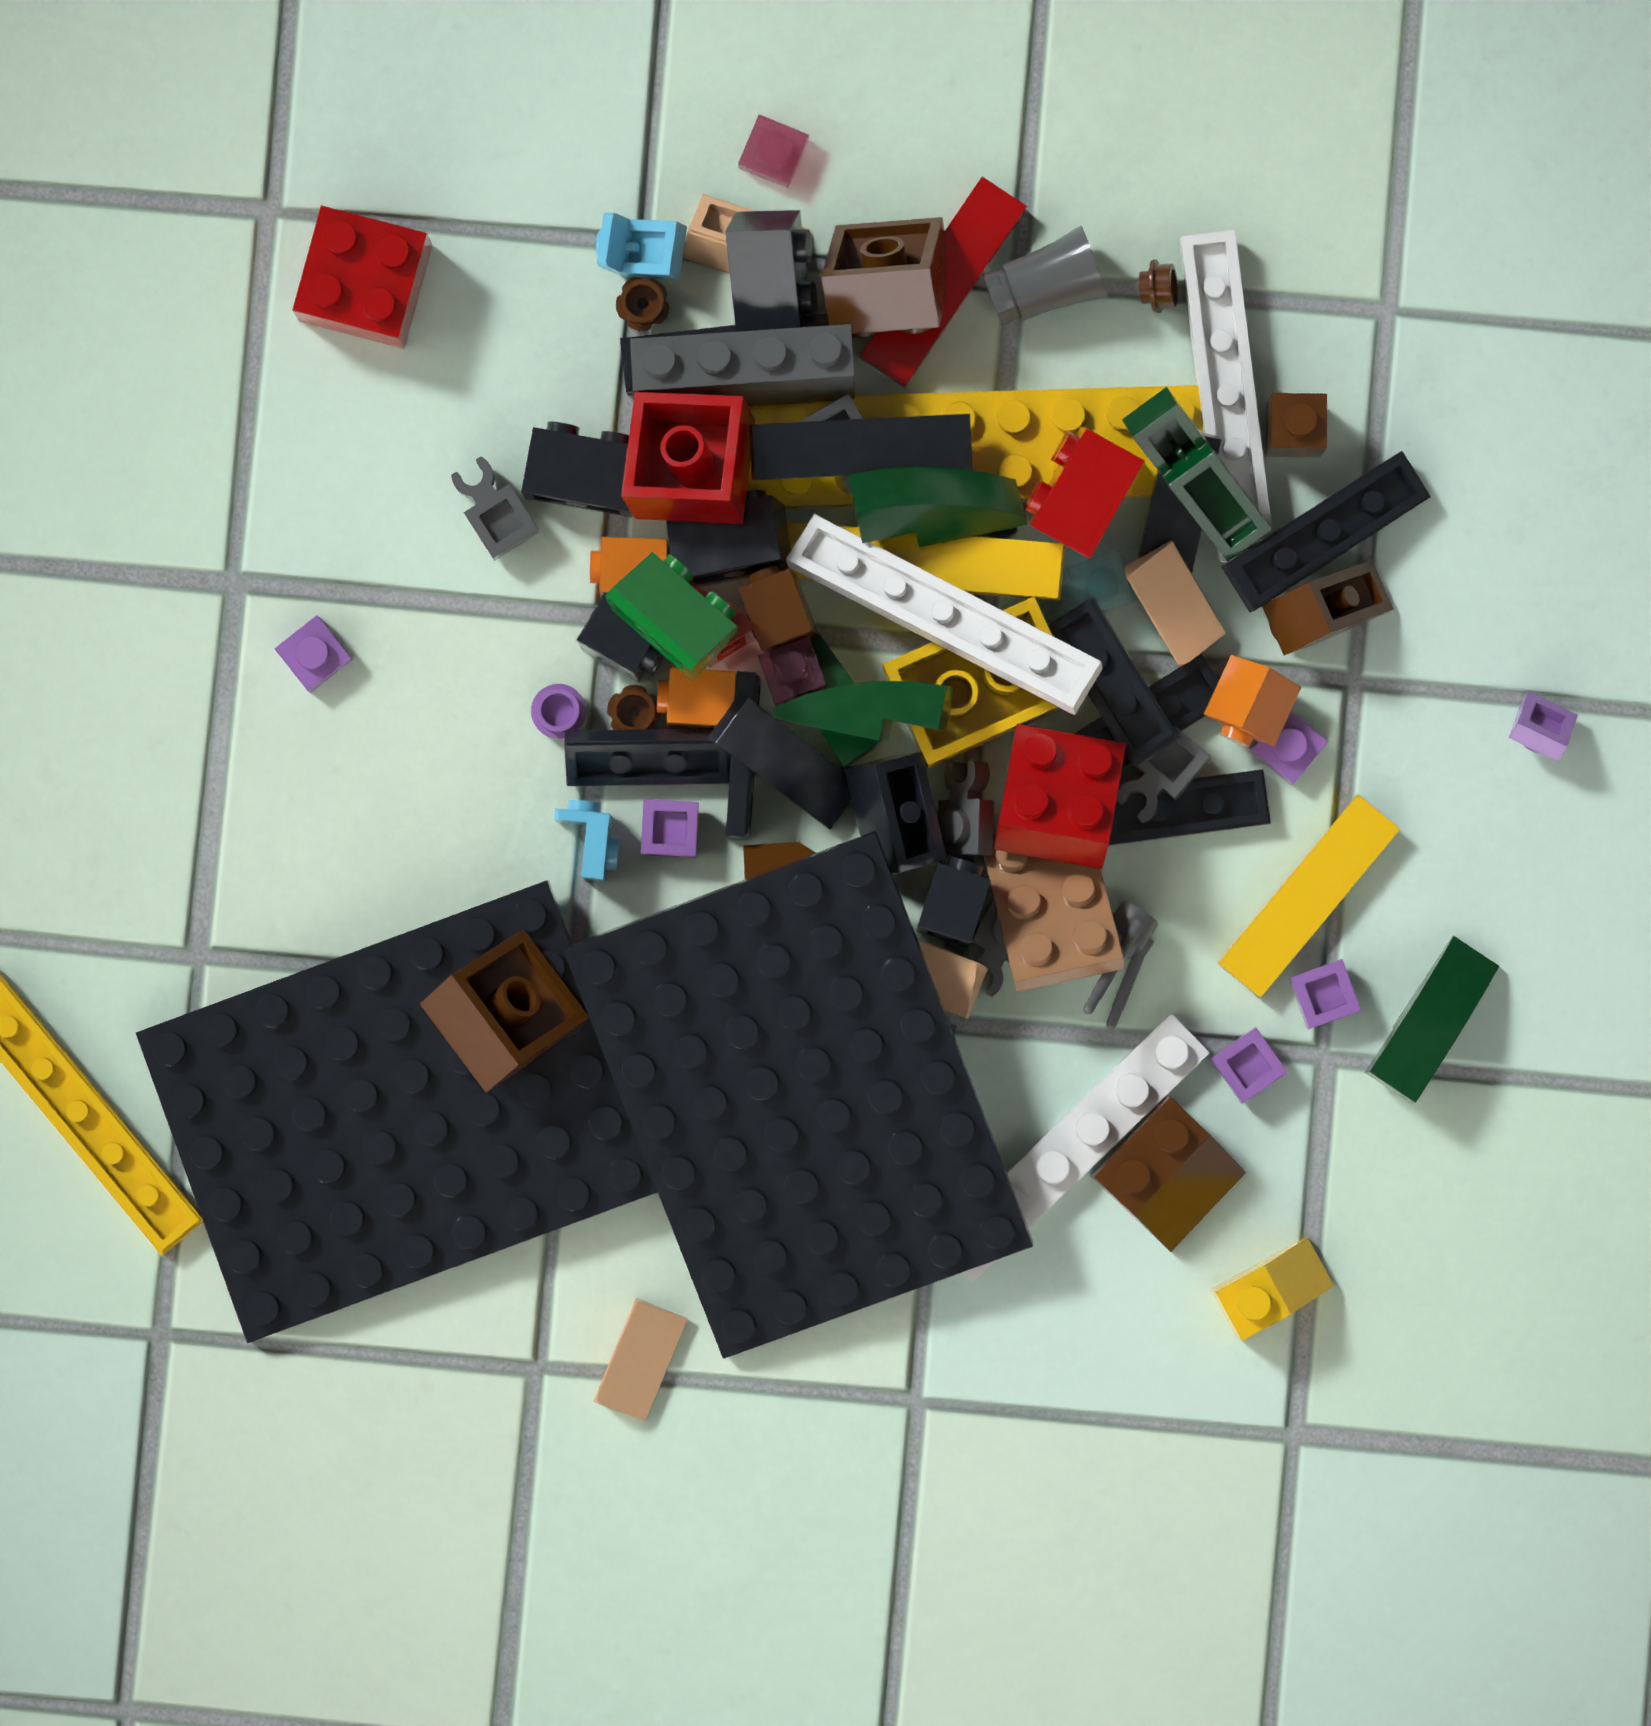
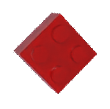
M321 205L293 305V313L299 322L405 349L432 249V242L428 234Z
M634 393L621 497L635 519L743 524L751 462L749 425L755 424L756 421L743 396Z
M1080 427L1076 435L1066 431L1051 458V461L1059 466L1048 484L1041 480L1037 482L1024 509L1032 513L1027 521L1030 526L1090 559L1145 460L1088 428Z
M1016 724L993 850L1103 869L1110 840L1126 743Z

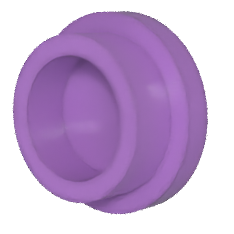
M552 684L540 690L535 696L531 706V716L535 726L542 734L554 739H564L565 731L579 730L582 727L586 718V706L582 696L574 688L565 684Z

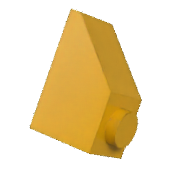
M1306 1237L1210 1290L1236 1338L1243 1341L1293 1314L1334 1285L1311 1242Z

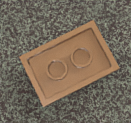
M993 850L990 856H983L988 879H991L990 887L1016 992L1125 969L1124 958L1101 869Z

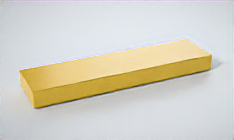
M1357 794L1217 964L1255 996L1261 998L1399 832L1400 828Z

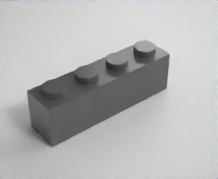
M851 324L630 339L633 395L635 392L743 396L748 406L834 401L845 394H849L852 399H855Z

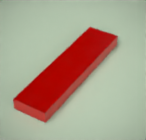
M982 176L944 231L946 301L940 326L916 334L905 333L902 330L876 332L861 353L860 359L903 388H906L1025 213L1027 206Z

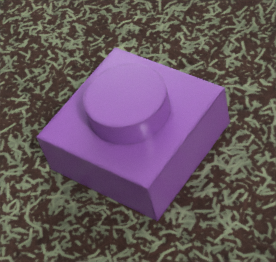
M318 615L274 648L309 693L313 692L353 660Z
M1528 691L1519 707L1509 738L1522 744L1532 752L1541 753L1558 762L1568 746L1578 715Z
M1290 712L1275 747L1257 741L1250 752L1289 784L1293 785L1328 741Z
M644 799L641 855L696 858L699 802Z
M1343 959L1289 978L1307 1030L1361 1011Z
M1256 1027L1210 1058V1061L1241 1104L1287 1073L1283 1064Z

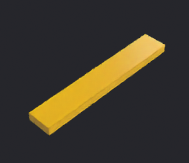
M787 522L791 550L808 523ZM839 526L860 537L858 527ZM915 532L870 542L970 594L1061 600L1066 546L1062 543L972 536L919 547ZM791 569L798 576L799 580L814 581Z
M0 972V1062L160 1255H165L203 1223L199 1210Z

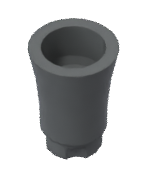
M1082 225L1030 254L1002 264L1004 270H996L983 276L1001 325L1011 323L1021 316L1023 321L1062 307L1108 297Z

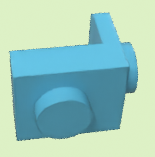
M605 212L602 228L596 237L597 265L622 277L680 280L687 226L677 221L628 219L617 213Z
M568 800V809L555 808L554 820L558 823L586 825L581 878L590 881L606 882L607 870L617 871L620 838L610 837L612 816L610 813H600L601 803Z

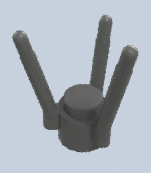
M1122 901L1115 913L1112 912L1123 958L1130 959V962L1106 1022V1027L1110 1030L1115 1029L1144 957L1154 943L1150 937L1158 926V922L1151 915L1127 901ZM1118 970L1104 973L1100 976L1084 1005L1083 1011L1085 1014H1092Z

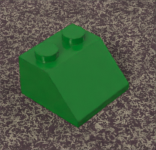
M652 552L614 585L605 597L613 612L694 682L738 633L737 626L731 621L736 612L713 591L705 598L689 584L694 575L671 554L663 561Z

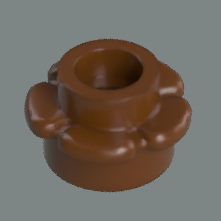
M1153 259L1150 262L1148 271H1141L1139 273V294L1142 304H1151L1152 310L1156 313H1161L1162 308L1177 306L1178 280L1173 263L1159 264L1157 259Z
M641 277L630 279L622 286V293L616 298L617 314L621 319L628 321L630 328L637 331H647L651 329L653 324H661L668 316L669 303L665 299L667 291L660 282L654 279L646 280ZM639 300H647L648 306L645 309H640L638 307Z
M640 685L624 687L620 694L616 693L610 698L607 705V714L612 718L611 727L613 730L656 729L657 724L655 721L661 715V713H657V697L653 694L649 695L646 688ZM632 707L639 709L637 717L629 715V710Z

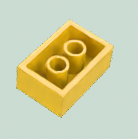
M1035 597L1003 610L1052 636ZM934 642L888 661L882 667L887 681H916L955 687L947 730H935L907 724L918 751L922 752L927 770L1015 731L1016 724L1028 725L1062 710L1054 704Z

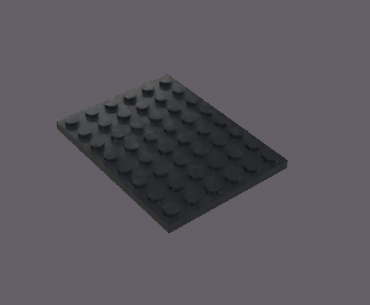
M876 831L565 946L563 949L723 1359L1033 1247L1034 1242Z
M548 880L136 1032L247 1343L658 1193L590 1018L523 1069L486 1093L420 1005L426 997L453 973L524 929L587 1013L563 951L565 946L571 945L572 942Z

